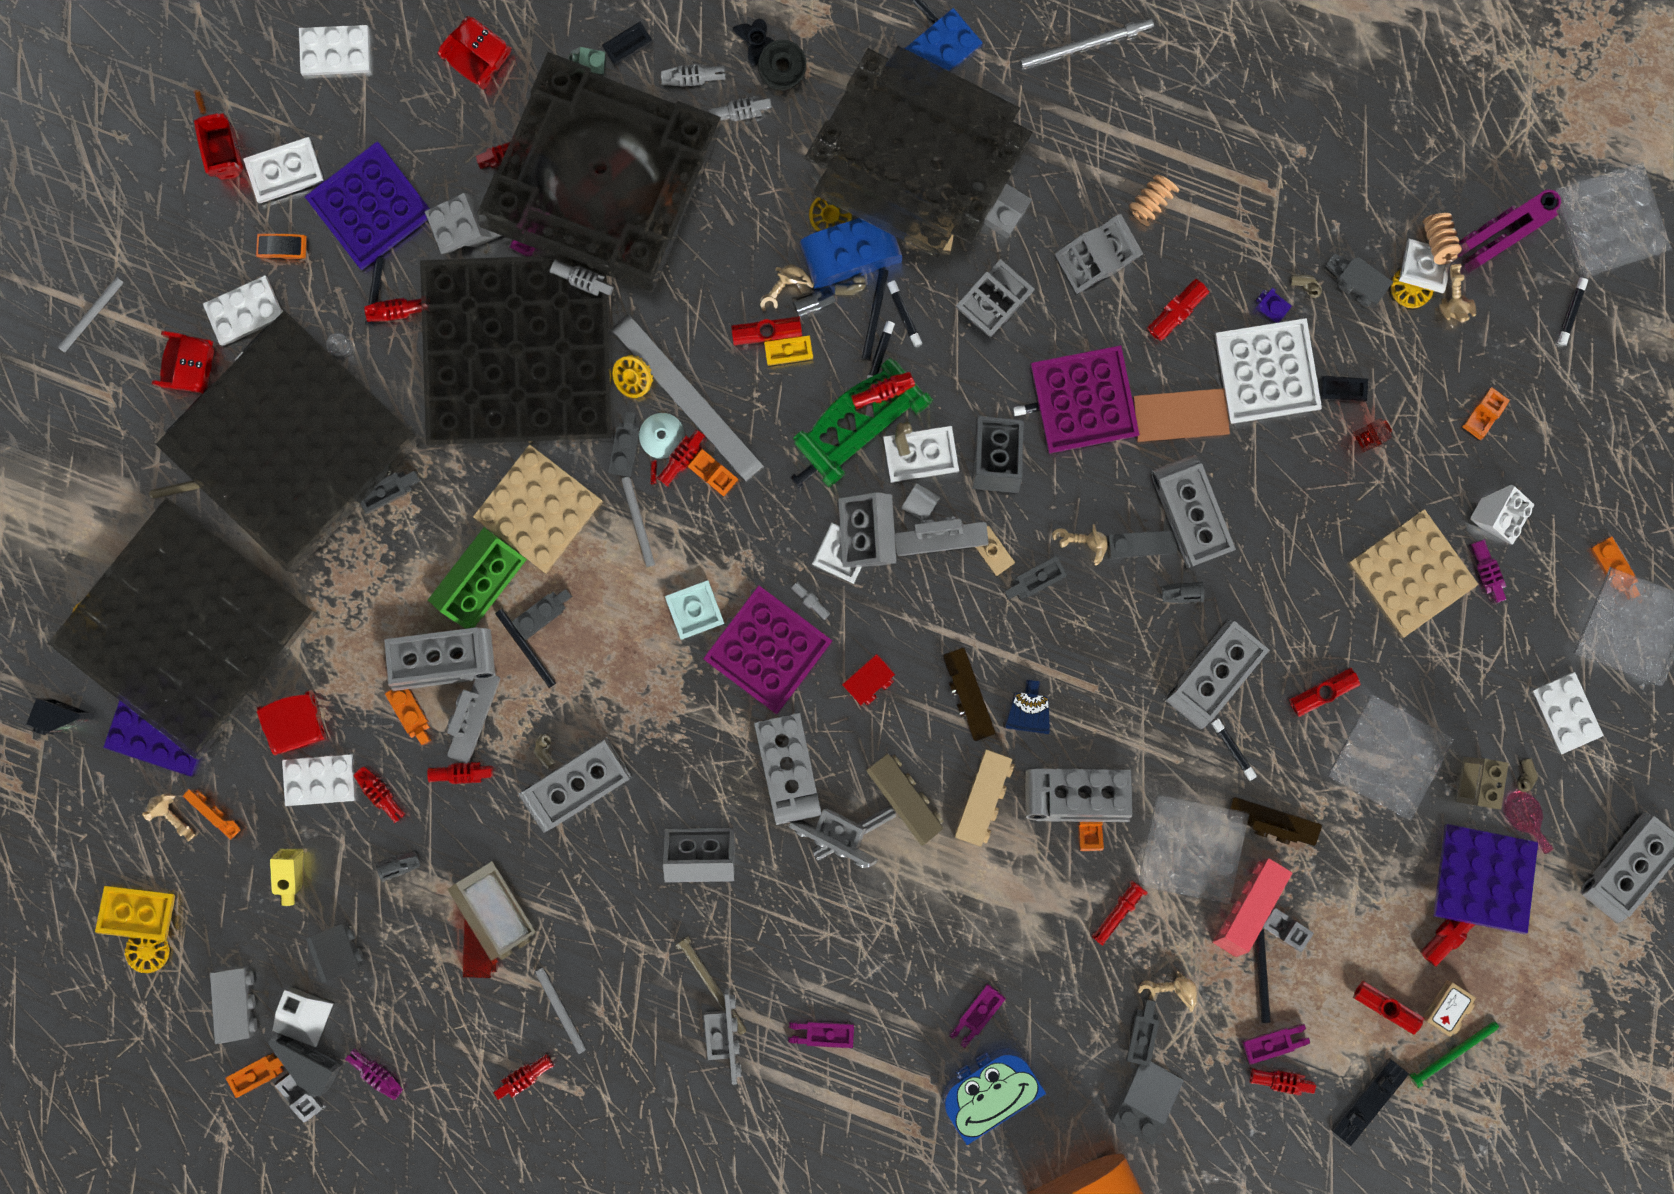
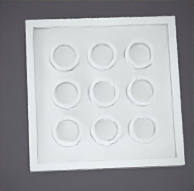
M1307 318L1214 334L1222 383L1225 390L1229 424L1322 409Z

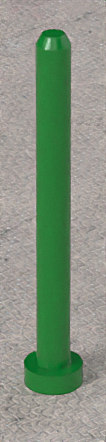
M1491 1022L1418 1074L1415 1072L1411 1073L1409 1078L1420 1089L1424 1086L1423 1081L1497 1031L1499 1025L1496 1022Z

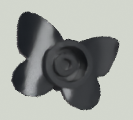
M756 19L752 25L745 23L733 27L734 34L747 42L746 45L749 46L748 62L751 67L758 64L763 49L774 41L766 36L767 25L763 19Z

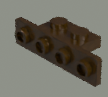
M965 648L944 654L943 658L952 680L948 682L953 696L956 694L960 703L956 705L961 717L965 716L973 740L978 741L995 735V729Z
M1233 797L1227 814L1229 820L1250 826L1254 829V834L1266 838L1270 834L1277 837L1276 841L1288 845L1290 841L1295 843L1299 841L1315 846L1322 828L1320 823L1238 797Z

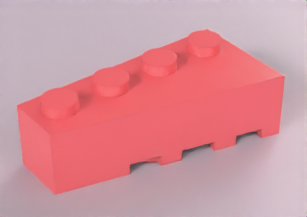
M1270 858L1262 862L1259 861L1252 871L1253 877L1244 885L1241 891L1242 895L1234 903L1229 916L1212 942L1234 957L1249 953L1292 875L1291 871Z

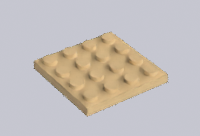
M529 444L473 518L547 574L603 501Z
M1425 509L1348 562L1401 638L1406 637L1479 585Z

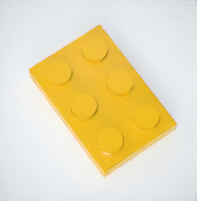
M104 886L95 932L98 934L166 942L175 895Z

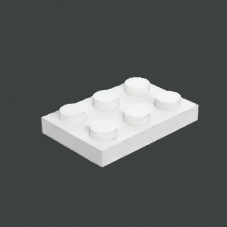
M368 25L299 28L300 73L302 76L371 73Z
M309 137L243 158L259 204L324 182L312 141Z
M267 276L258 278L203 303L217 340L222 347L259 331L272 323L285 319Z
M952 426L905 434L911 452L905 456H899L895 435L883 437L891 483L959 472Z
M1575 672L1531 690L1558 754H1564L1604 736Z
M353 754L282 760L285 806L356 801Z

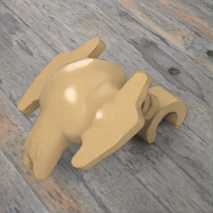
M794 264L786 265L783 268L776 267L775 270L779 271L777 275L780 280L773 286L769 294L761 297V309L763 311L766 310L765 303L767 301H772L774 308H777L776 298L786 286L785 284H807L813 289L814 286L810 276L801 267Z
M1454 264L1450 266L1452 298L1449 302H1447L1446 298H1443L1439 309L1447 320L1454 318L1459 322H1464L1470 318L1468 313L1476 316V305L1474 300L1468 299L1463 295L1461 296V281L1464 280V275L1460 274L1461 264Z
M1092 524L1093 532L1088 536L1086 534L1068 533L1065 529L1061 528L1054 530L1052 533L1053 540L1063 537L1060 540L1061 548L1066 547L1069 542L1087 543L1089 548L1096 553L1094 565L1102 562L1108 548L1107 537L1101 532H1097L1095 524Z
M162 794L161 796L150 798L147 804L148 811L142 813L146 820L151 821L157 816H165L174 825L177 833L180 836L184 835L187 841H190L195 836V832L187 824L179 820L172 811H169V803H172L174 801L173 798H175L173 794Z
M1177 971L1179 978H1176L1174 983L1154 984L1152 981L1146 980L1141 982L1138 990L1140 994L1144 989L1151 990L1149 994L1150 1000L1155 997L1156 993L1175 991L1187 1007H1189L1190 1012L1194 1010L1197 1002L1195 984L1192 980L1183 976L1180 971Z

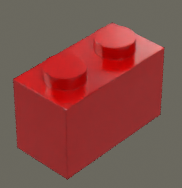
M876 654L842 685L860 706L863 703L868 706L877 698L875 695L876 691L881 687L883 690H886L895 682L892 679L895 674Z

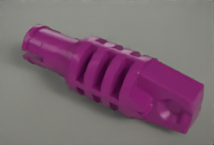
M1483 539L1472 543L1471 546L1478 560L1477 570L1486 593H1492L1496 603L1506 600L1503 588L1507 586L1497 560L1490 555L1486 540Z
M354 1048L350 1053L357 1060L348 1055L345 1061L361 1072V1078L375 1090L396 1100L402 1093L403 1088L376 1061H369Z

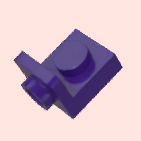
M1273 287L1268 292L1264 289L1256 299L1259 304L1255 309L1271 322L1279 323L1292 306L1275 293L1276 289Z

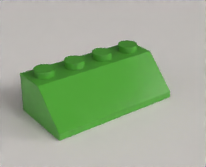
M483 527L429 597L428 601L437 610L463 628H474L527 559L498 536Z

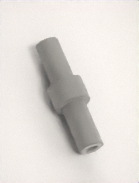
M798 582L792 586L791 589L804 601L803 604L806 607L812 608L823 620L829 617L831 613L818 602L819 599L813 593H808Z

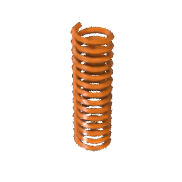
M196 90L194 91V96L196 97L200 114H205L207 111L200 91Z

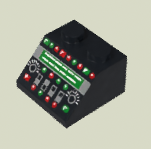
M36 698L26 725L32 726V731L36 733L54 735V732H64L92 719L94 714L53 698Z

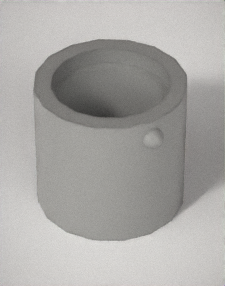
M916 483L901 509L921 521L927 520L940 497Z

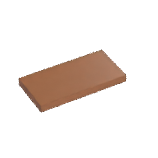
M1224 388L1133 396L1134 410L1140 436H1137V443L1230 434Z

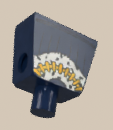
M1026 680L1025 693H1014L1004 728L1043 734L1050 733L1048 696L1038 695L1040 681Z

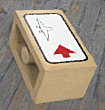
M1446 980L1425 1012L1424 1020L1451 1037L1452 1034H1456L1462 1026L1461 1021L1465 1014L1468 1015L1473 1010L1476 998L1453 982Z

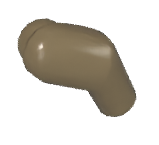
M1291 274V286H1302L1312 298H1317L1321 295L1322 287L1314 276Z
M854 276L853 284L835 283V295H854L864 290L866 287L865 277Z
M900 422L896 426L895 442L899 456L911 453L905 435L912 433L910 422Z
M543 734L536 739L534 755L547 770L556 762L548 754L551 738Z
M1532 758L1520 761L1524 773L1518 781L1517 788L1521 792H1529L1538 779Z

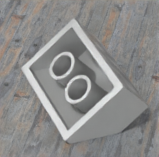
M973 164L952 195L950 204L1008 239L1032 199Z
M875 492L839 498L843 567L896 564L892 495Z
M734 828L665 829L663 853L664 882L734 881Z
M225 967L211 972L210 982L215 1044L248 1039L254 1036V1032L257 1031V1020L253 1018V1008H255L256 1001L254 994H251L254 975L250 971V967Z

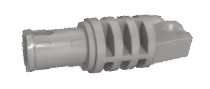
M701 64L663 70L661 71L662 85L685 87L703 85L705 81L725 80V74H715V72H725L724 65L703 67Z
M758 96L732 100L728 102V105L708 108L710 123L727 119L739 121L762 116L761 111L771 109L772 104L770 98L758 100Z
M557 259L554 260L551 266L550 273L569 280L570 285L598 296L600 291L611 295L614 286L603 282L605 276L579 265L572 267Z

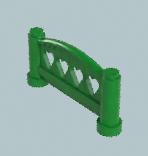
M892 358L887 359L881 365L883 369L881 373L867 378L847 390L824 411L810 432L805 433L802 430L793 438L794 444L823 476L822 481L828 488L845 475L846 472L840 465L909 408L917 415L934 400L928 392L924 393L915 383L914 387L906 390L899 396L895 395L894 398H891L892 403L886 401L872 403L874 417L855 411V405L851 398L852 395L866 391L872 386L871 384H877L878 381L882 382L886 378L889 379L890 376L906 373L896 360ZM846 413L854 414L857 432L839 427L837 425L838 420L844 419ZM834 427L837 430L839 447L822 442L819 438L820 435L827 433L828 428Z

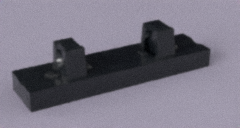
M1389 1058L1331 1130L1348 1145L1352 1146L1408 1077L1409 1073Z

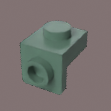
M584 47L572 50L568 56L569 73L576 74L581 72L596 76L604 75L605 52Z

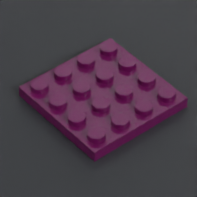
M1121 345L1030 364L1048 454L1140 436Z
M758 585L703 659L775 714H778L832 643V640Z

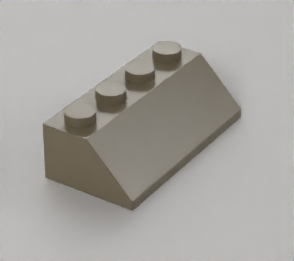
M887 753L866 768V771L919 844L923 846L943 829L940 824L944 821L936 810L933 813L929 810L927 805L930 802L923 792L918 794L913 788L916 783L910 774L904 775L899 769L902 764L896 755L890 756Z

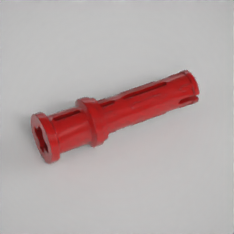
M1133 880L1129 882L1130 886L1122 896L1119 895L1117 905L1091 936L1102 946L1128 912L1136 909L1135 905L1142 896L1148 894L1146 890Z

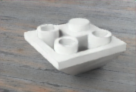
M1509 485L1481 498L1470 519L1483 530L1513 545L1516 538L1520 535L1526 519L1531 515L1534 504L1515 486Z
M289 987L284 990L276 1010L273 1031L317 1047L334 1003Z

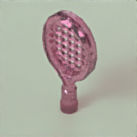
M1516 791L1511 793L1506 798L1504 804L1508 821L1519 831L1533 834L1544 854L1551 852L1554 848L1541 833L1543 812L1539 802L1527 792Z

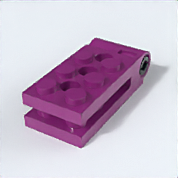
M1545 190L1518 208L1515 205L1511 206L1496 218L1491 219L1478 228L1477 231L1474 230L1461 239L1459 245H1461L1462 250L1457 254L1458 258L1516 221L1520 226V229L1513 234L1507 236L1504 233L1487 246L1482 247L1469 256L1470 262L1464 265L1468 273L1558 215L1556 210L1561 205L1560 195L1554 190Z

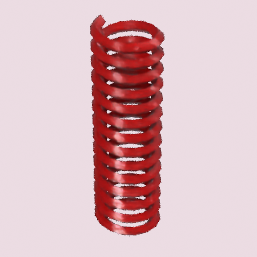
M656 460L651 461V463H650V464H654V465H651L652 468H650V469H654V470H650V472H653V473H650V474H651L650 477H653V478H650V482H654V483H650V484H655V483H657V482H656V480H657V479H656V475H657V474H656V473H657V471H656V470H657V469H656V468H657V466H656V465H657V461H656Z

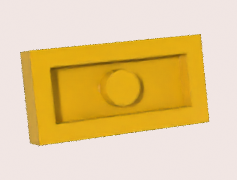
M810 335L764 342L768 366L813 359Z

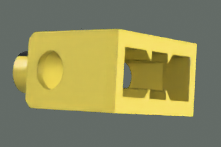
M280 849L270 859L272 894L280 895V905L291 906L295 904V894L303 885V849Z

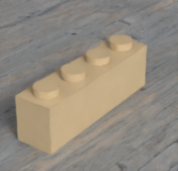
M986 749L984 750L954 834L955 838L980 847L983 842H988L991 830L988 829L990 821H995L999 808L996 807L998 798L1003 799L1007 788L1003 784L1006 777H1011L1014 769V764H1011V758Z

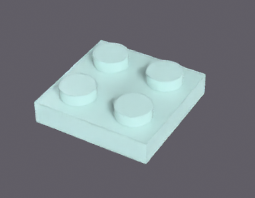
M708 580L665 596L681 640L725 624Z

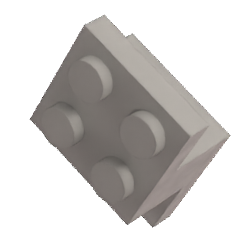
M494 186L477 195L462 193L425 211L440 252L443 255L463 246L479 247L515 230L498 186Z
M1121 214L1113 217L1102 226L1082 234L1055 253L1076 294L1083 292L1097 281L1114 275L1143 255Z
M1000 259L989 272H986L956 305V308L991 338L1035 289Z

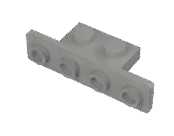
M946 517L943 521L939 522L923 520L920 524H915V531L895 534L896 553L898 556L986 546L989 544L986 522L963 525L962 520L957 519V517Z
M495 675L489 679H475L472 690L463 689V692L457 697L456 711L450 717L447 725L449 728L447 734L454 736L447 754L448 757L463 763L470 762L501 679L499 676Z
M828 808L822 810V815L816 827L803 820L793 821L789 824V827L794 829L797 835L809 837L815 840V844L821 847H829L834 850L836 855L854 860L857 866L869 868L877 863V858L859 849L866 828Z
M726 988V1011L704 1012L708 1060L730 1059L732 1085H736L738 1077H742L741 1063L736 1061V1054H740L739 1040H735L734 1032L738 1031L737 1017L733 1018L732 1009H736L735 994L731 995L730 988Z

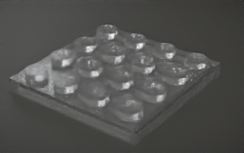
M1643 163L1555 190L1561 197L1559 211L1582 278L1672 250Z
M1610 567L1573 653L1663 686L1674 661V591Z
M1370 695L1327 776L1411 821L1454 739L1378 697Z
M1157 794L1138 885L1230 904L1249 813Z

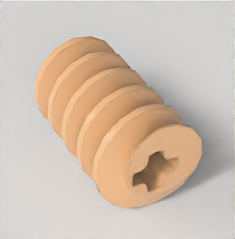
M1156 174L1153 176V182H1148L1147 188L1141 190V195L1135 197V202L1129 204V209L1139 222L1150 226L1147 218L1155 220L1156 217L1152 212L1161 213L1162 211L1158 205L1167 206L1168 204L1164 198L1173 199L1174 197L1170 191L1178 193L1179 188L1168 178Z
M1450 213L1432 214L1422 221L1429 240L1431 253L1434 256V262L1440 265L1455 261L1458 257L1457 254L1462 250L1461 245H1459L1460 240L1456 237L1457 231L1453 229L1455 224L1451 221L1453 217Z

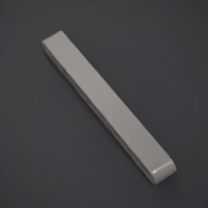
M629 314L611 328L612 332L634 356L643 358L642 360L646 365L650 366L653 378L746 482L764 467Z

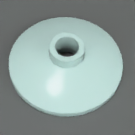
M668 413L651 415L643 422L639 431V440L644 451L658 459L668 458L685 437L684 427L675 416ZM664 431L666 433L665 438L659 439L657 437L658 432Z

